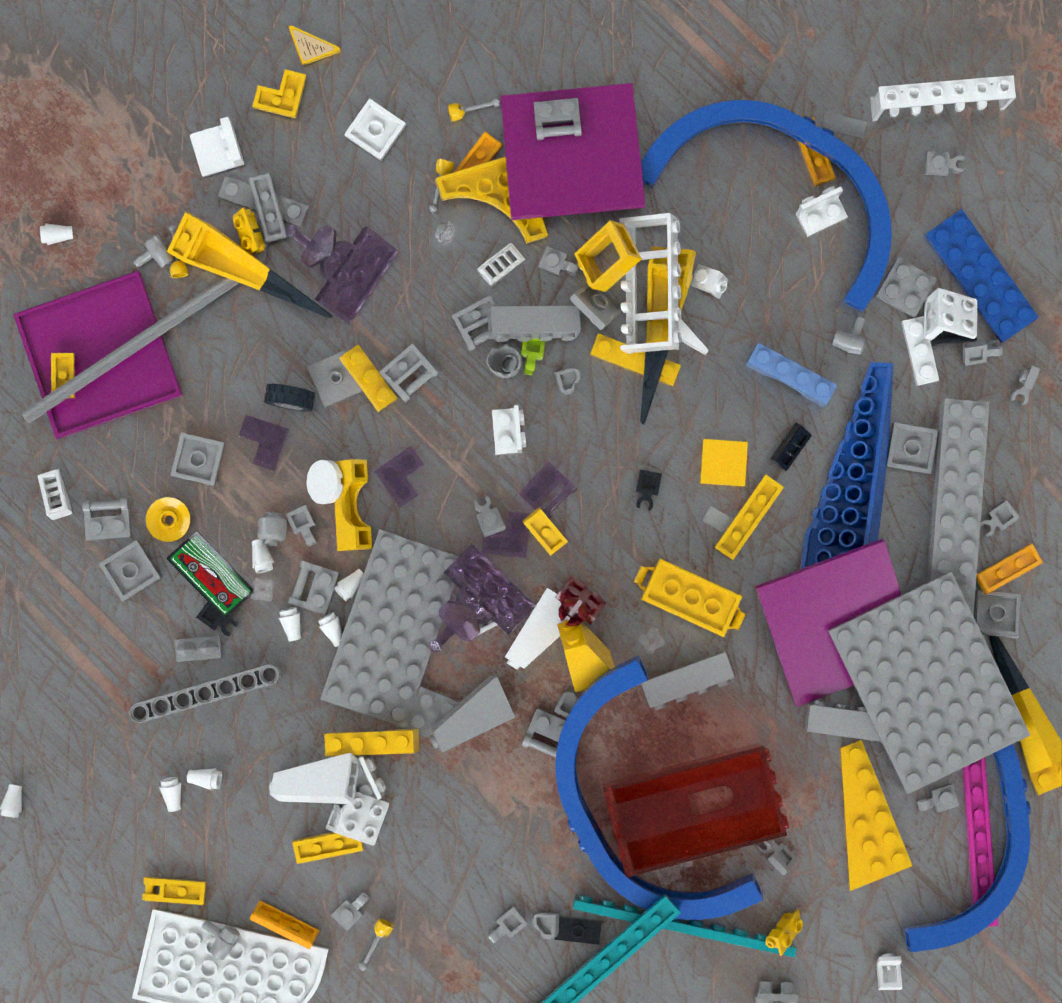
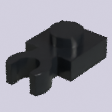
M645 470L639 471L636 492L642 493V495L636 502L637 508H640L641 502L645 500L649 503L648 510H652L653 500L651 495L658 496L662 477L661 473Z
M208 602L196 616V618L213 630L220 626L222 633L226 636H231V633L226 629L229 623L235 627L239 625L233 619H224Z

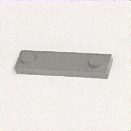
M225 176L218 197L257 212L251 186ZM276 194L283 222L302 228L309 206Z

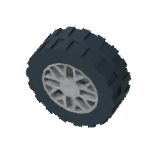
M269 383L266 387L264 403L284 409L312 412L316 394L299 387Z

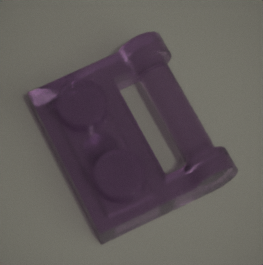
M548 461L518 495L534 510L540 507L550 519L552 517L551 514L558 506L578 489ZM561 482L565 487L543 509L539 504Z

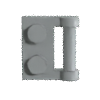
M578 98L534 102L537 140H544V137L572 134L582 136ZM574 123L571 126L543 128L545 125Z
M491 295L451 315L469 351L476 349L475 346L489 340V330L473 338H470L468 333L488 323L487 314L490 307H497Z
M413 343L379 372L405 403L430 378H435L439 374ZM423 365L426 371L403 390L399 385Z
M121 497L120 500L91 502L90 500H84L82 502L86 541L132 537L128 497ZM110 509L122 510V515L105 517L92 516V511Z
M301 561L299 565L301 567L293 595L289 597L288 603L327 615L340 572ZM309 570L316 573L307 601H303L300 599Z
M536 708L521 746L526 748L529 746L556 758L557 748L533 739L532 736L536 732L559 742L566 720Z

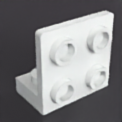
M229 117L220 119L221 125L190 134L203 177L245 164L233 124Z
M834 186L822 191L823 194L819 197L810 196L799 205L800 208L796 212V216L807 237L848 218L839 199L840 194L843 192L842 187L837 189Z
M937 288L924 301V338L933 340L944 330L975 339L977 337V300Z
M514 405V408L492 410L495 454L522 453V447H526L525 432H520V425H524L523 410H519L518 405Z
M362 755L358 757L360 764L355 791L381 799L385 795L386 785L382 777L377 778L375 773L377 766L372 756L368 758L367 755Z
M355 791L353 804L334 803L326 829L374 846L389 803Z

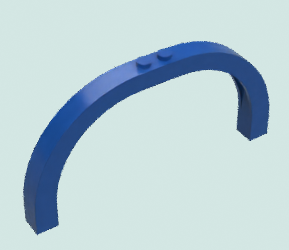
M732 100L701 107L685 115L667 128L652 144L641 161L643 183L652 188L673 155L685 143L710 128L730 123H756L772 127L791 136L835 163L845 172L857 188L867 214L869 238L865 260L857 278L843 299L844 303L862 313L876 292L888 264L892 238L889 207L878 179L865 161L852 148L834 137V132L825 127L823 129L815 125L816 122L807 116L802 118L785 108L770 103Z
M639 655L602 674L584 690L572 707L561 731L556 752L555 767L559 796L569 819V828L573 833L576 832L579 837L578 844L583 852L586 851L597 871L613 889L639 907L647 910L666 894L681 910V913L676 917L677 919L703 920L722 917L763 901V891L753 873L720 888L701 892H680L661 888L641 879L621 863L613 853L586 804L580 789L576 762L578 745L582 732L594 714L612 698L648 681L649 674Z
M1013 744L993 753L999 775L1006 821L1004 858L993 884L973 906L952 918L930 924L904 927L908 951L933 950L963 942L978 934L997 919L1016 894L1027 867L1030 851L1028 815L1031 814V807L1029 801H1026L1027 782L1022 776L1019 758Z

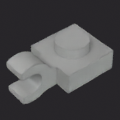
M548 246L538 265V268L557 276L560 275L561 270L576 276L579 270L578 265L566 261L567 254Z
M985 339L963 343V363L965 366L986 363L987 357L1001 356L1003 353V347L999 346V339H992L988 343H986Z
M1030 366L1026 370L1023 369L1018 380L1021 382L1020 387L1011 394V401H1014L1019 394L1023 397L1021 405L1027 404L1029 393L1033 389L1040 368Z
M307 505L285 514L294 534L302 533L307 546L310 547L317 543L310 530L316 524Z
M953 784L929 790L931 797L916 801L919 810L922 811L935 807L936 812H942L959 806Z
M769 835L763 841L760 840L756 845L760 852L770 855L767 860L782 875L786 874L798 859L783 843L777 845Z
M362 892L353 902L347 898L331 916L348 931L364 914L359 909L370 897L365 892Z
M512 906L496 920L500 926L490 932L488 937L493 944L505 934L511 939L528 924L516 908Z

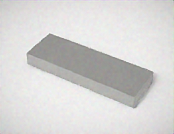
M268 172L249 177L266 243L287 238L271 173Z

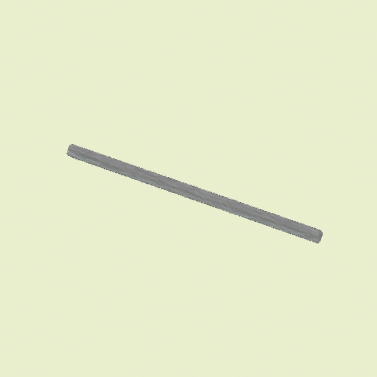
M226 277L222 278L23 411L22 416L28 423L33 422L239 284V282Z

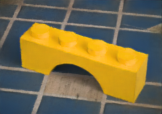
M350 459L335 461L343 476L341 478V484H343L342 492L334 502L337 551L372 549L371 526L362 521L357 510L359 491L368 482L367 460Z
M419 729L371 732L347 731L324 734L325 757L339 756L346 753H352L353 755L416 753L420 751Z

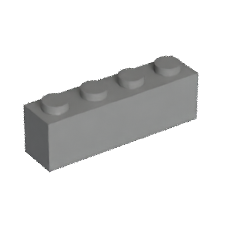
M576 306L490 307L487 314L489 339H495L497 342H505L509 339L525 342L539 338L540 341H551L553 338L571 341L577 338L581 332L580 314Z
M721 652L649 678L648 681L641 683V687L649 708L654 707L655 710L667 707V702L674 699L678 703L689 699L688 694L696 692L697 695L710 691V686L717 684L719 688L731 683L730 679L735 677L726 652Z
M814 700L813 704H807L804 731L881 742L865 707L858 706L857 711L850 710V705L836 703L835 708L828 707L827 702Z

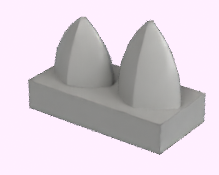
M221 636L175 640L176 661L222 658Z

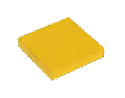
M703 439L700 484L745 487L748 442Z

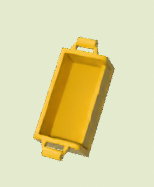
M661 558L658 559L655 567L640 566L633 581L643 590L640 600L707 629L720 637L725 636L727 629L739 630L746 616L738 607L742 599L741 595ZM648 570H651L653 572L646 587H644L642 583ZM736 610H738V612H737V614H736V616H735V618H734V620H733L732 625L729 626L730 623H731V621H732V618H733V616H734V614H735V612H736Z

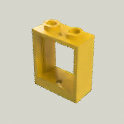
M612 220L605 224L574 253L578 261L577 264L586 277L588 286L603 292L612 287L642 259L625 225ZM613 242L620 259L602 274L594 258Z

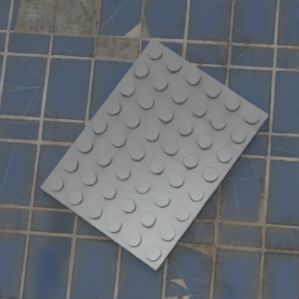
M952 572L933 579L828 630L907 794L1030 736Z

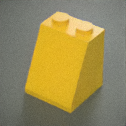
M569 620L558 623L557 626L575 692L585 690L593 681L615 666L610 650L583 622L577 626H567L566 624Z

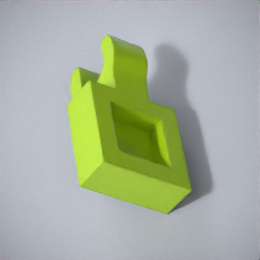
M539 338L522 342L520 354L526 358L524 374L533 375L536 360L542 361L545 341H540Z

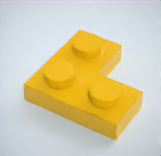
M285 69L279 90L257 86L252 107L296 119L307 75Z

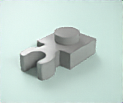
M927 151L925 175L948 176L949 170L955 174H961L964 172V168H958L956 162H963L965 157L956 156L954 159H949L950 152Z
M485 496L486 504L484 506H480L477 500L474 501L476 511L480 513L476 515L477 521L484 537L505 530V525L497 507L491 509V500L488 496Z
M1005 500L987 513L991 519L982 520L980 527L984 524L989 527V531L984 534L985 537L993 535L996 527L1003 531L1020 519L1010 503Z

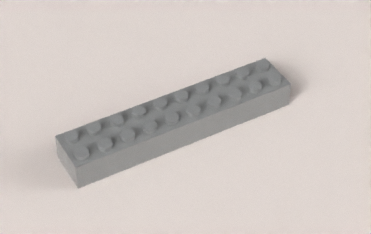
M945 398L940 401L926 583L948 572H952L974 616L990 402Z

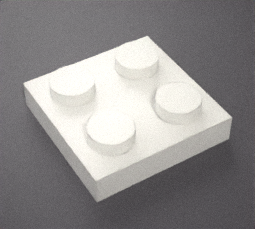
M369 98L344 135L382 161L405 128L406 123Z

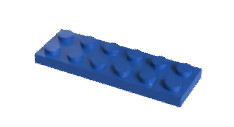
M962 209L924 235L965 294L977 300V311L997 339H999L1000 343H1003L1039 318Z

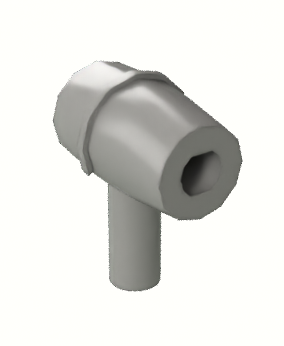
M153 235L144 243L148 251L133 260V262L139 268L154 258L160 267L163 268L175 259L167 252V243L159 235Z
M857 317L851 333L837 330L832 345L849 354L861 355L866 346V339L860 337L865 319Z
M206 920L202 924V928L216 937L210 952L217 959L224 960L231 949L235 947L240 933L235 927L225 925L220 930L210 921Z

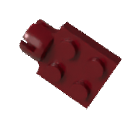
M572 576L555 597L561 602L558 609L559 618L561 621L565 618L569 620L566 624L567 626H577L582 621H586L591 625L606 605L601 595L590 591L581 580Z

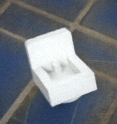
M698 264L690 285L711 293L715 298L720 299L722 293L727 288L728 278L720 271Z
M888 953L878 958L876 969L879 990L902 989L901 956Z

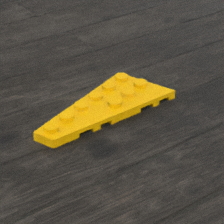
M857 740L840 747L849 891L912 866L862 740Z

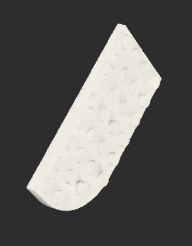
M156 908L152 910L132 999L150 1003H307L321 982L329 948L312 945L309 950L287 938L235 927L240 933L236 945L224 960H220L210 952L216 937L202 928V924L206 920ZM210 921L220 930L225 926V924Z

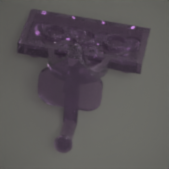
M290 225L286 230L288 237H292L306 248L301 256V262L310 268L320 264L322 276L327 280L314 300L347 324L352 322L399 252L366 226L363 227L353 244L346 241L336 242L337 231L329 226L320 228L312 240L300 232L295 225Z
M471 544L443 572L459 587V590L456 594V602L448 600L439 609L440 618L448 626L435 640L430 641L429 648L435 653L439 652L442 646L455 633L465 641H472L480 633L479 624H485L491 620L509 635L536 605Z

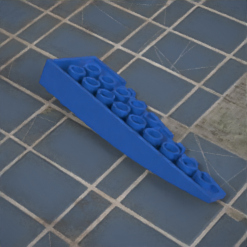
M870 363L861 387V394L853 407V415L845 428V436L839 444L829 470L826 486L821 491L818 507H815L812 515L813 520L805 533L801 569L878 540L888 457L893 363Z

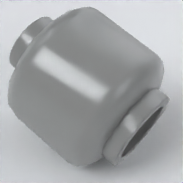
M267 512L259 518L257 537L265 541L264 545L278 546V542L286 539L287 520L282 517V514Z

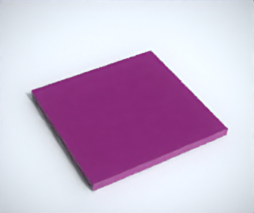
M633 83L501 96L511 220L645 208ZM578 98L582 136L572 134L544 137V140H537L534 102ZM574 123L545 125L543 128L571 126Z
M139 270L13 314L42 399L51 393V353H74L76 377L158 322ZM161 335L77 391L75 398H67L47 411L55 438L59 440L183 396L163 336Z
M884 539L755 586L796 707L854 686L828 630L902 595Z

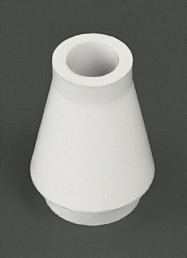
M45 223V226H40L41 243L51 245L73 239L72 226Z
M260 539L251 542L252 568H255L256 573L271 571L274 564L267 546L264 545L265 541Z
M357 569L354 573L337 582L334 590L342 599L347 601L349 598L352 599L360 585L363 572Z
M297 607L280 610L278 618L288 637V641L301 639L300 612L297 611Z
M334 612L320 618L318 622L320 624L319 628L333 643L334 647H337L343 630L339 617L335 616Z
M216 768L189 770L187 782L213 791L221 786L222 772L217 771Z
M178 777L160 780L161 785L159 789L168 812L180 810L181 782H179Z
M9 784L0 806V816L19 818V813H22V786Z

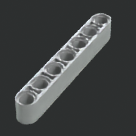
M264 665L136 703L130 708L129 716L136 723L157 719L275 684L281 679L282 672L277 665ZM268 668H272L276 672V677L272 681L265 677V672ZM247 674L254 678V684L251 687H247L244 684V677ZM225 681H229L233 685L230 693H225L222 689ZM204 687L211 691V696L208 700L203 699L201 696V690ZM183 693L189 697V704L187 706H183L179 702V698ZM160 700L167 702L168 708L166 712H161L158 709V702ZM139 706L146 710V716L143 719L139 718L136 714Z

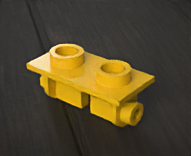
M244 207L232 216L234 227L241 241V247L251 255L254 252L257 254L263 253L266 245L261 232H253V230L259 228L255 214L251 212V209L246 210Z
M796 909L793 914L791 912L783 914L776 924V929H773L766 937V945L769 948H778L780 956L791 946L796 935L802 930L803 922L799 909Z

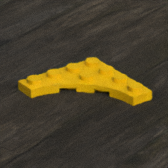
M506 157L435 179L442 201L455 198L479 200L496 207L511 219ZM542 217L512 220L523 235L526 244L548 237Z

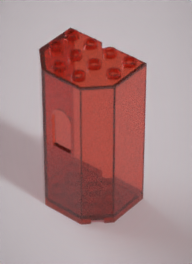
M760 743L603 783L602 788L626 878L787 836L786 830L789 829V823L786 815L784 816L780 810V807L784 806L781 794L774 789V785L778 783L775 772L769 768L768 762H772L769 749H766ZM719 786H726L732 790L734 799L730 806L693 816L688 798L689 794Z

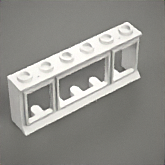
M1014 75L880 86L876 96L870 97L872 121H877L885 109H889L891 117H896L899 114V108L911 107V113L916 116L921 112V106L933 105V111L939 114L943 110V104L955 103L956 111L961 112L964 110L966 102H977V108L984 110L987 106V101L999 100V110L1002 111L1016 98Z
M671 213L619 218V223L625 225L635 246L636 228L667 225L668 248L667 250L639 252L641 260L668 257V311L637 314V264L626 273V280L621 281V288L626 292V302L621 303V310L626 313V324L621 326V331L626 335L627 345H621V350L627 354L679 350V343L682 341V334L679 330L681 309L678 307V299L681 298V288L678 285V277L681 275V268L678 263V255L681 252L678 241L680 222ZM668 319L669 341L637 344V321Z

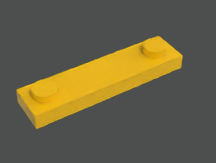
M598 333L590 353L591 356L644 375L645 352L627 354L621 350V345L627 344ZM666 359L659 382L673 387L681 365Z
M765 474L714 548L729 559L734 560L784 487Z

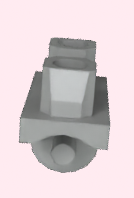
M762 981L755 996V1003L798 1002V994H795L792 982L781 983V994H772V982Z

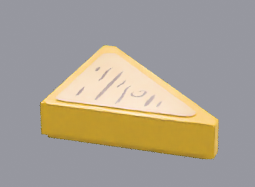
M292 25L288 26L303 66L341 52L340 48Z

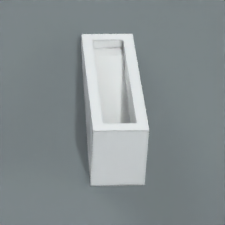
M681 319L679 321V330L682 334V342L706 355L708 349Z

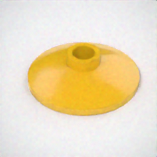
M171 497L156 500L146 513L148 531L154 538L164 542L176 541L183 537L188 531L191 522L190 513L186 505L180 500ZM168 516L173 517V522L171 524L166 523V518Z

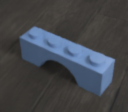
M757 343L745 364L764 376L785 383L801 393L803 397L822 407L828 404L837 387L833 382L760 343Z

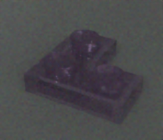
M245 415L239 436L259 443L253 462L254 465L275 471L289 429Z
M412 446L375 470V473L399 508L418 496L406 478L424 465Z
M509 511L506 533H495L487 537L483 535L482 554L526 558L529 529L522 520L530 514Z

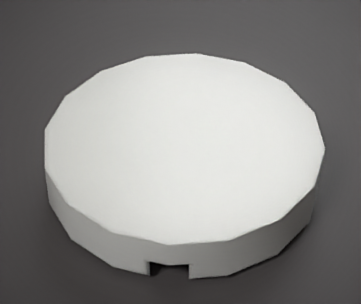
M319 460L309 469L306 482L307 490L311 499L316 503H334L342 492V472L334 461Z

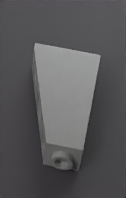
M491 675L429 729L432 734L429 736V739L434 749L438 748L443 753L515 718L498 677Z

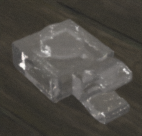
M690 855L678 861H675L674 857L670 856L652 864L661 886L682 878L680 871L694 865Z

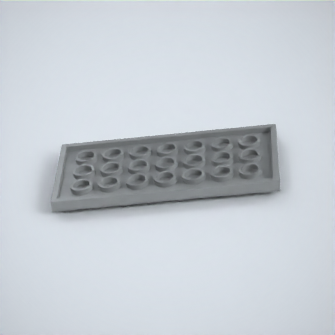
M379 529L320 700L405 728L464 558Z

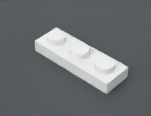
M924 316L902 321L901 324L916 386L938 382L939 376L931 342L929 339L924 338Z

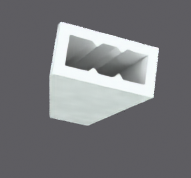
M548 588L545 590L505 656L508 659L507 664L517 670L519 667L525 668L560 636L557 624L567 619L560 620L558 609L561 602L555 598L557 594Z
M346 753L276 772L273 774V780L269 785L270 795L280 802L353 804L360 761L352 753Z

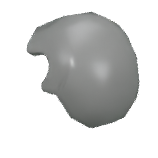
M505 344L501 347L491 348L487 355L486 364L497 377L510 378L517 375L521 370L522 356L516 348Z

